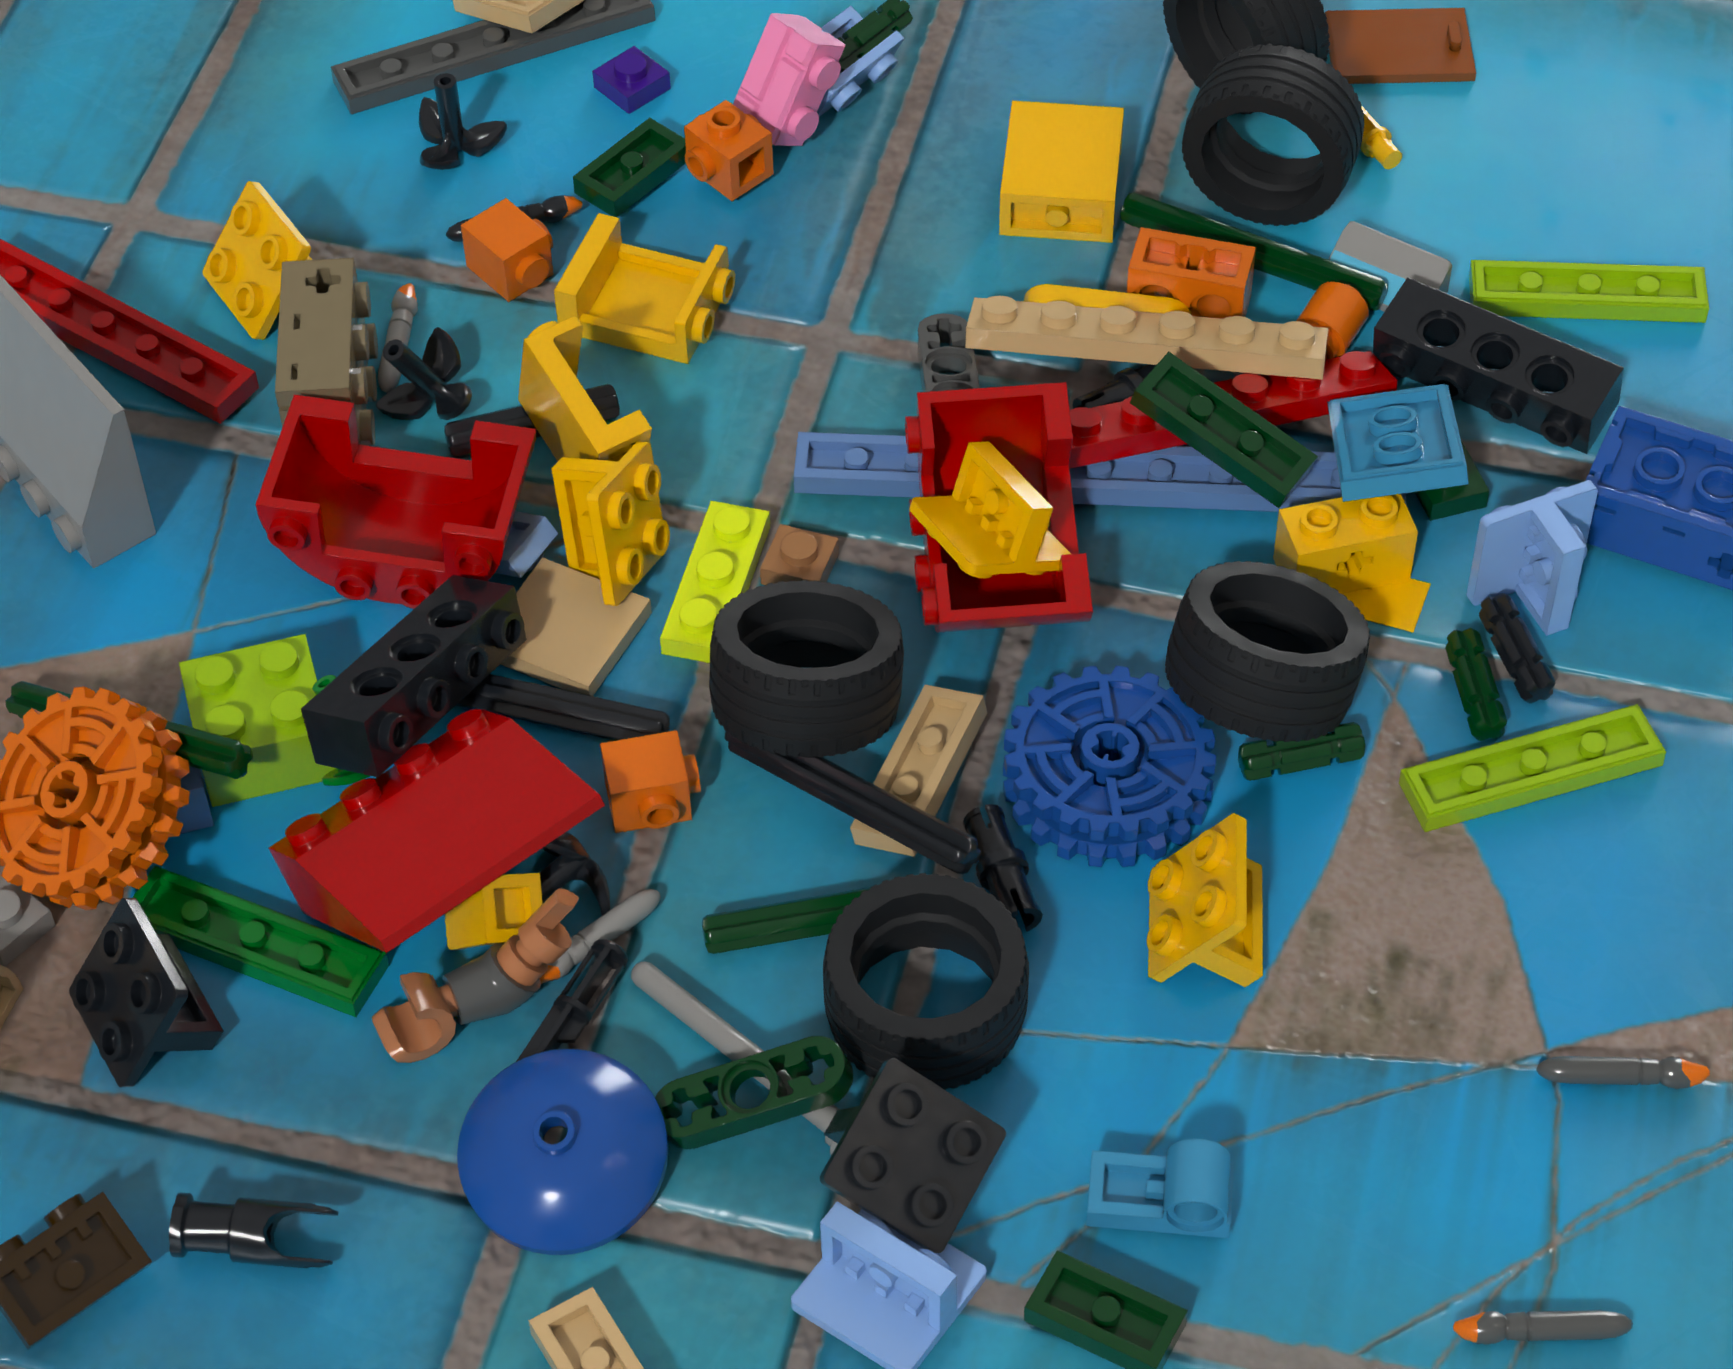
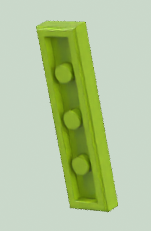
M1471 260L1470 303L1500 316L1706 323L1709 303L1704 267Z
M1635 704L1401 769L1399 785L1424 832H1428L1663 766L1666 751L1640 706Z

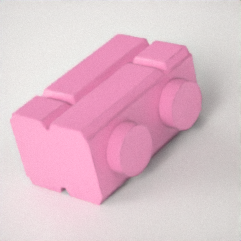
M771 13L733 105L745 114L753 115L763 127L772 132L773 145L803 146L804 141L815 132L818 126L819 115L817 111L826 90L830 89L839 78L841 71L839 60L846 44L831 34L822 31V28L806 17L793 14Z

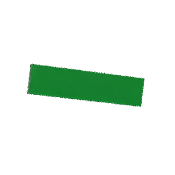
M158 866L153 867L147 876L148 882L137 890L132 897L138 900L156 934H170L179 950L353 1017L358 1016L389 967L387 954L383 951Z

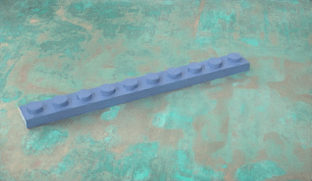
M798 432L794 467V493L920 497L918 453H907L906 436ZM1176 446L1069 469L1073 504L1279 512V509L1339 498L1342 497L1335 452H1313L1318 456L1315 464L1280 508L1270 503L1193 447ZM1403 493L1401 495L1406 504V493Z

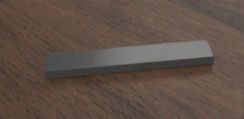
M584 0L534 33L482 20L331 66L332 78L350 114H355L435 89V77L443 73L454 75L458 82L655 21L654 5L650 0Z

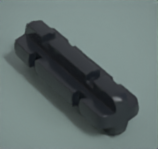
M1505 593L1495 597L1488 596L1481 602L1482 609L1479 612V617L1486 631L1489 634H1493L1490 639L1509 675L1517 679L1514 685L1520 697L1527 703H1534L1539 699H1548L1553 694L1552 688L1555 685V679L1548 665L1540 661L1543 659V656L1524 620L1516 617L1520 612L1513 599Z

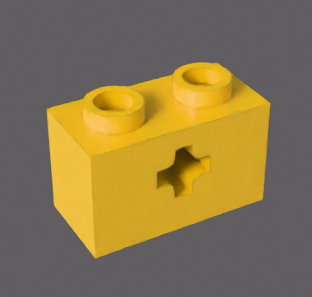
M1401 494L1343 502L1342 497L1308 503L1279 509L1273 559L1276 566H1283L1287 569H1294L1297 572L1305 573L1323 583L1325 582L1331 588L1338 590L1340 594L1408 581L1411 578L1418 530Z

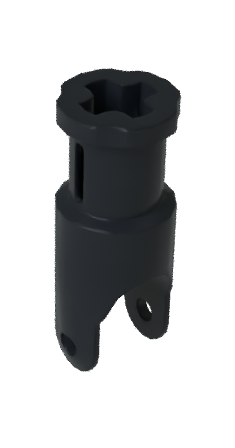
M180 1192L176 1196L170 1219V1254L172 1257L183 1258L188 1251L229 1254L232 1262L297 1268L325 1267L332 1265L333 1261L290 1257L280 1253L275 1247L274 1232L278 1222L283 1217L294 1213L338 1216L339 1212L329 1207L317 1206L312 1203L242 1197L237 1199L235 1204L194 1201L191 1193Z

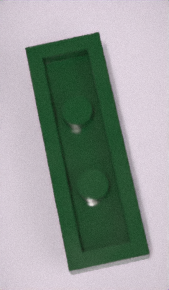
M1169 351L1135 389L1130 404L1278 508L1283 505L1310 472L1318 458L1316 454Z

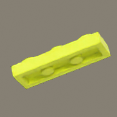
M710 501L660 636L661 654L710 663V642L716 616L719 614L720 609L724 608V605L729 603L732 598H736L739 594L745 593L749 589L770 530V511Z

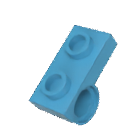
M1205 1139L1178 1141L1168 1148L1166 1156L1092 1150L1086 1226L1229 1238L1234 1162H1230L1231 1155L1229 1151L1221 1144Z

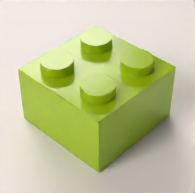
M306 634L179 662L192 727L239 740L241 744L250 746L253 752V759L248 763L247 774L241 778L233 779L202 770L212 807L322 782V778L327 773L336 769L315 763L301 708L316 696L312 688L317 681Z

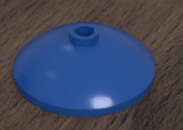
M580 1049L549 1050L525 1057L511 1064L491 1079L477 1095L465 1116L459 1135L457 1149L459 1177L471 1207L481 1221L498 1237L516 1247L534 1253L546 1255L577 1254L598 1248L615 1240L628 1231L646 1213L657 1196L665 1176L669 1151L668 1134L661 1109L654 1095L640 1077L628 1067L615 1059L592 1051ZM562 1126L568 1129L566 1137L557 1144L544 1142V1136L550 1128Z

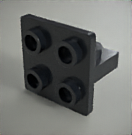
M122 898L78 974L75 976L69 988V994L119 1087H133L154 1052L213 1050L224 1030L170 934H156L136 898Z
M895 1058L887 1059L883 1062L860 1105L837 1110L824 1135L838 1144L820 1175V1182L862 1210L876 1216L883 1223L922 1248L931 1250L934 1253H941L945 1249L1005 1139L1006 1131L1002 1126Z

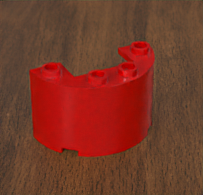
M1067 383L917 392V416H905L907 453H918L920 497L952 496L968 443L989 441L1053 507L1048 530L1071 553L1061 555L1059 571H1046L1041 575L1013 573L997 574L990 578L973 577L959 568L958 563L927 533L925 527L909 511L911 535H923L925 555H915L914 565L917 593L921 592L924 626L934 625L936 632L939 633L1089 622L1092 618L1093 607L1086 553L1079 554L1069 470L1073 434ZM909 499V508H910L912 499Z
M294 394L255 504L258 517L267 533L269 541L275 547L279 548L301 569L324 583L335 587L336 591L343 597L351 600H364L367 598L385 603L403 604L406 607L415 609L452 575L488 581L496 572L503 556L534 449L536 429L475 420L470 436L472 461L360 445L354 403Z

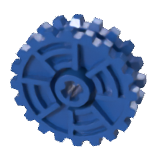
M1096 666L1083 667L1082 677L1074 679L1063 672L1053 676V688L1047 690L1036 686L1028 693V704L1030 707L1017 705L1012 713L1011 725L1014 729H1006L1004 737V750L1009 753L1005 755L1003 762V776L1008 777L1003 781L1005 801L1016 802L1012 808V817L1018 826L1032 825L1031 840L1039 846L1049 842L1058 845L1057 856L1066 860H1070L1076 854L1087 856L1089 866L1102 867L1106 858H1116L1122 867L1135 866L1136 856L1141 854H1147L1153 860H1157L1166 855V844L1171 841L1182 846L1190 839L1191 828L1189 824L1202 825L1206 818L1207 805L1204 802L1211 801L1214 781L1209 777L1215 774L1217 757L1216 754L1210 753L1215 747L1213 729L1201 728L1204 725V716L1196 713L1193 708L1187 707L1184 704L1185 702L1179 698V695L1173 691V687L1167 690L1160 687L1159 676L1147 672L1139 679L1131 677L1129 668L1123 666H1115L1111 674H1101Z

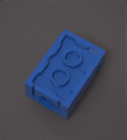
M1618 406L1612 424L1609 426L1585 480H1591L1598 489L1587 544L1733 590V441Z

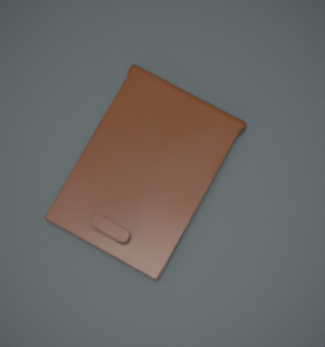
M1464 8L1328 10L1325 12L1329 27L1328 33L1330 35V46L1328 47L1330 62L1333 68L1341 72V75L1348 80L1349 84L1475 81L1476 69Z

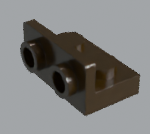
M101 1192L88 1202H85L80 1193L76 1194L43 1218L50 1228L26 1244L20 1235H16L0 1245V1311L28 1350L152 1263L104 1192Z

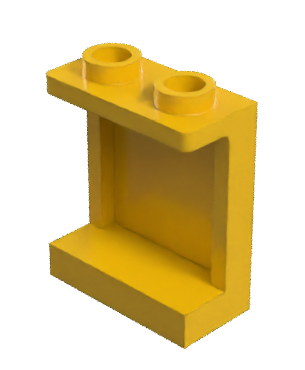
M1012 100L1000 189L999 235L1113 243L1124 108Z
M598 213L554 289L557 322L560 323L570 317L577 316L583 326L582 338L689 364L699 343L705 344L709 340L714 326L715 313L720 303L727 304L732 296L735 286V271L729 269L728 247L715 244L706 262L702 263L624 244L621 237L620 218Z
M577 316L570 317L560 323L550 321L538 326L523 342L518 401L556 460L559 461L562 457L619 461L637 441L650 442L652 428L640 409L607 424L577 379L583 326Z

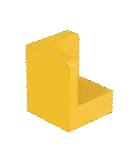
M540 873L504 874L445 913L448 949L460 950L483 945H494L495 943H505L513 935H518V929L543 904Z

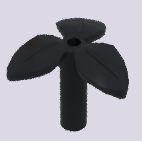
M443 73L435 77L436 101L427 97L422 99L419 110V127L425 140L439 145L424 149L420 155L419 162L428 168L445 170L460 165L458 151L463 150L469 155L479 157L491 150L505 135L507 124L504 121H491L480 123L466 130L462 125L456 77L449 73Z
M440 327L433 330L427 341L422 360L401 340L394 339L385 345L383 357L411 383L397 386L377 402L376 407L383 414L399 420L419 419L430 409L432 402L436 401L438 417L443 420H450L462 414L469 406L472 399L470 387L466 383L447 384L460 370L461 360L455 342L446 331Z
M567 831L542 848L544 851L558 856L539 872L542 903L557 889L564 887L571 880H582L593 891L601 908V915L610 911V891L602 869L590 858L577 838Z

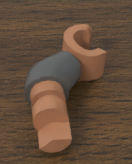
M557 889L518 929V935H513L505 943H495L480 957L443 975V986L438 987L433 975L427 973L412 972L400 975V984L408 1001L393 1007L384 1006L372 1016V1022L389 1055L398 1063H412L424 1060L438 1053L452 1040L456 1030V1023L453 1017H455L460 1025L509 1014L525 1003L540 989V977L548 970V964L555 963L571 947L572 940L570 934L560 921L575 907L579 897L569 890Z

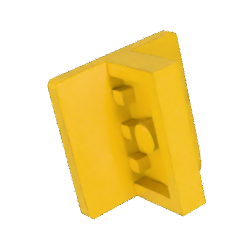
M248 181L237 203L233 206L213 250L207 258L203 268V276L252 339L264 340L279 313L282 262L313 260L309 256L311 246L259 182Z
M637 441L619 461L562 457L551 468L568 567L600 579L605 605L618 606L666 553L669 546V525L662 517L659 498L661 473L659 467L654 464L650 442Z
M989 441L968 443L952 496L914 497L909 508L914 517L925 527L927 533L958 563L959 568L973 577L990 578L997 574L1013 573L1041 575L1046 571H1059L1061 555L1071 554L1048 530L1053 507Z
M1232 813L1212 828L1202 832L1196 839L1168 858L1161 860L1150 872L1148 880V977L1157 982H1164L1191 963H1196L1243 987L1250 985L1263 976L1262 865L1247 858V820L1236 813Z

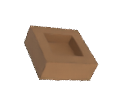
M780 524L760 567L761 585L794 580L827 582L839 555L838 538Z

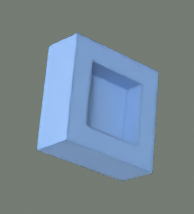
M515 511L503 556L495 573L521 578L539 563L544 555V550L558 535V532L545 516Z

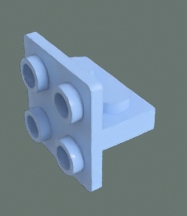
M1591 480L1569 487H1557L1545 495L1513 506L1505 505L1498 507L1480 519L1466 594L1474 606L1481 604L1488 596L1495 597L1501 593L1508 595L1516 592L1546 636L1568 629L1574 600L1578 595L1577 587L1583 560L1587 555L1586 543L1598 494V489Z
M837 1201L820 1222L822 1259L791 1296V1308L885 1369H917L985 1282L986 1267L948 1243L941 1253H934L931 1250L924 1249L883 1223L876 1216L862 1209L857 1214Z

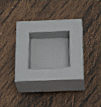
M3 878L0 880V964L6 967L56 925L50 909L30 893L22 891L21 886L8 883Z

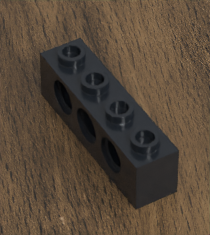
M1407 277L1374 327L1373 354L1392 375L1401 378L1407 377L1426 386L1448 385L1451 400H1461L1489 412L1491 416L1501 422L1515 423L1543 435L1545 439L1557 446L1571 447L1588 454L1620 400L1624 367Z
M452 575L301 708L315 763L374 777H379L527 640L515 587Z

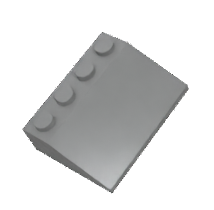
M0 275V475L6 482L15 479L20 485L21 493L31 511L37 517L46 514L51 520L54 533L64 549L69 553L77 550L94 569L156 534L124 408Z

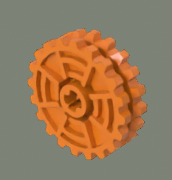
M85 686L74 687L70 699L57 692L47 697L46 710L43 712L31 708L23 715L24 728L19 734L9 731L2 742L7 751L3 759L0 760V866H5L1 876L8 883L16 886L22 885V891L41 898L49 896L51 902L68 908L74 903L76 907L92 910L96 909L99 899L112 905L120 902L126 886L139 890L148 882L146 870L152 863L162 866L168 858L169 854L164 846L169 837H179L183 827V823L176 818L178 809L189 804L190 791L181 788V779L190 772L187 759L176 756V752L183 744L179 735L168 729L165 730L168 721L160 714L151 710L147 711V707L125 698L120 699L119 694L107 689L99 688L97 693H95V691Z

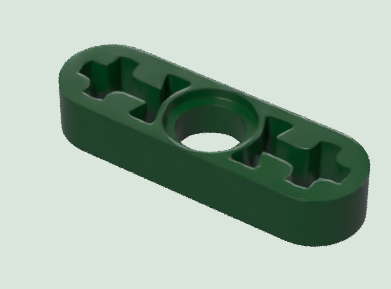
M811 1036L673 1080L660 1089L655 1099L666 1124L668 1141L682 1149H695L834 1105L844 1098L850 1090L853 1082V1068L835 1041L824 1036ZM824 1059L829 1068L824 1070L825 1081L814 1085L808 1077L813 1073L812 1062ZM785 1069L792 1078L787 1081L793 1090V1093L787 1095L786 1085L778 1075L780 1070ZM752 1077L768 1079L770 1091L762 1104L751 1109L741 1108L736 1105V1092L745 1080ZM718 1090L719 1100L727 1111V1114L724 1116H720L713 1107L718 1105L717 1100L713 1096L714 1091ZM692 1101L698 1109L692 1112V1123L683 1127L676 1118L682 1115V1104Z

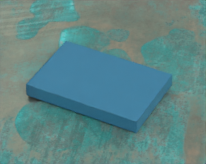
M1439 384L1333 399L1327 402L1343 502L1469 484L1467 464L1448 385Z

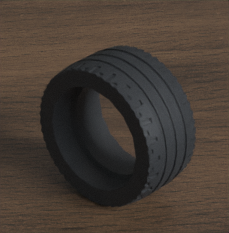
M1320 0L1163 1L1164 20L1167 26V33L1170 36V42L1184 70L1187 71L1188 76L1199 88L1212 69L1225 56L1228 57L1230 53L1237 52L1241 48L1246 49L1249 46L1254 47L1260 44L1290 46L1297 50H1304L1306 53H1312L1315 57L1323 59L1324 62L1328 59V47L1330 46L1329 27L1323 10L1324 7ZM1238 112L1236 114H1251L1253 112Z
M1260 44L1254 47L1249 46L1246 49L1241 48L1237 52L1230 53L1228 57L1225 56L1221 62H1218L1200 87L1187 117L1182 139L1185 167L1189 171L1190 178L1194 180L1193 183L1200 188V191L1210 201L1212 200L1215 205L1220 206L1224 211L1230 212L1236 217L1239 216L1243 220H1250L1253 223L1271 224L1274 226H1288L1289 224L1295 225L1299 224V222H1307L1309 219H1314L1317 215H1321L1325 210H1328L1339 197L1349 180L1362 144L1364 132L1362 104L1358 100V95L1354 92V88L1352 85H1349L1348 80L1341 75V72L1335 70L1331 64H1327L1320 57H1315L1312 53H1306L1304 50H1297L1290 46H1275L1273 44ZM1238 112H1263L1285 119L1305 132L1320 151V154L1310 158L1284 159L1261 152L1239 136L1229 123L1227 117Z
M1251 561L1225 562L1224 564H1216L1215 566L1208 567L1206 570H1201L1200 574L1197 573L1191 580L1180 602L1168 641L1165 673H1167L1166 677L1169 680L1170 686L1174 688L1173 691L1179 695V698L1186 702L1188 707L1193 708L1196 713L1203 715L1204 718L1213 721L1217 725H1221L1230 731H1236L1239 734L1263 740L1268 739L1277 742L1308 741L1312 738L1317 739L1320 736H1325L1328 732L1331 733L1345 717L1352 704L1367 661L1370 629L1358 607H1355L1352 601H1349L1346 596L1340 594L1338 590L1331 588L1325 582L1323 583L1294 569H1287L1283 566H1275L1269 563L1264 564Z
M807 580L782 581L775 584L770 583L765 586H758L755 589H749L745 593L739 594L736 598H732L729 603H726L724 608L720 609L719 614L716 616L711 636L709 690L715 718L718 719V723L724 727L726 732L738 738L742 743L745 742L747 745L756 747L759 750L783 756L789 755L805 758L835 756L836 754L856 751L858 748L866 747L869 743L876 742V739H880L884 733L889 731V727H892L900 703L904 661L900 622H898L892 610H889L880 600L852 587L831 584L830 582Z
M919 873V875L909 874L905 877H894L890 881L885 880L879 885L871 886V889L863 891L858 898L855 897L851 904L843 909V913L837 917L836 924H833L827 940L823 960L825 1012L836 1043L846 1054L848 1060L851 1063L853 1062L857 1069L864 1071L870 1078H875L885 1060L895 1058L944 1090L948 1088L955 1089L960 1085H967L973 1080L980 1079L985 1073L986 1075L990 1073L993 1067L1001 1064V1060L1008 1056L1009 1051L1013 1049L1020 1035L1027 1012L1029 961L1021 929H1019L1016 919H1013L1009 909L1007 910L1001 901L996 900V897L993 894L987 893L984 888H979L972 882H965L961 878H951L949 875L939 876V874L933 873L932 875H926V873ZM918 947L951 950L974 961L993 981L985 996L963 1011L932 1019L899 1015L875 1003L859 985L870 967L895 952Z

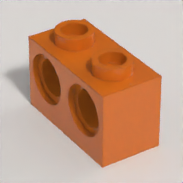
M1140 227L1128 267L1127 293L1177 299L1189 308L1192 316L1220 319L1230 316L1246 317L1251 299L1256 247Z

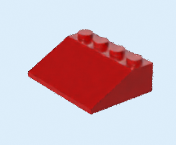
M473 709L452 719L447 725L448 731L429 744L422 743L410 747L394 762L395 766L379 777L363 779L347 787L340 794L341 801L323 813L310 814L293 822L285 830L286 837L270 846L269 850L303 914L388 953L604 807L605 804L598 792L514 720L484 709Z

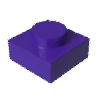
M635 46L592 71L594 88L628 114L671 89L670 72Z

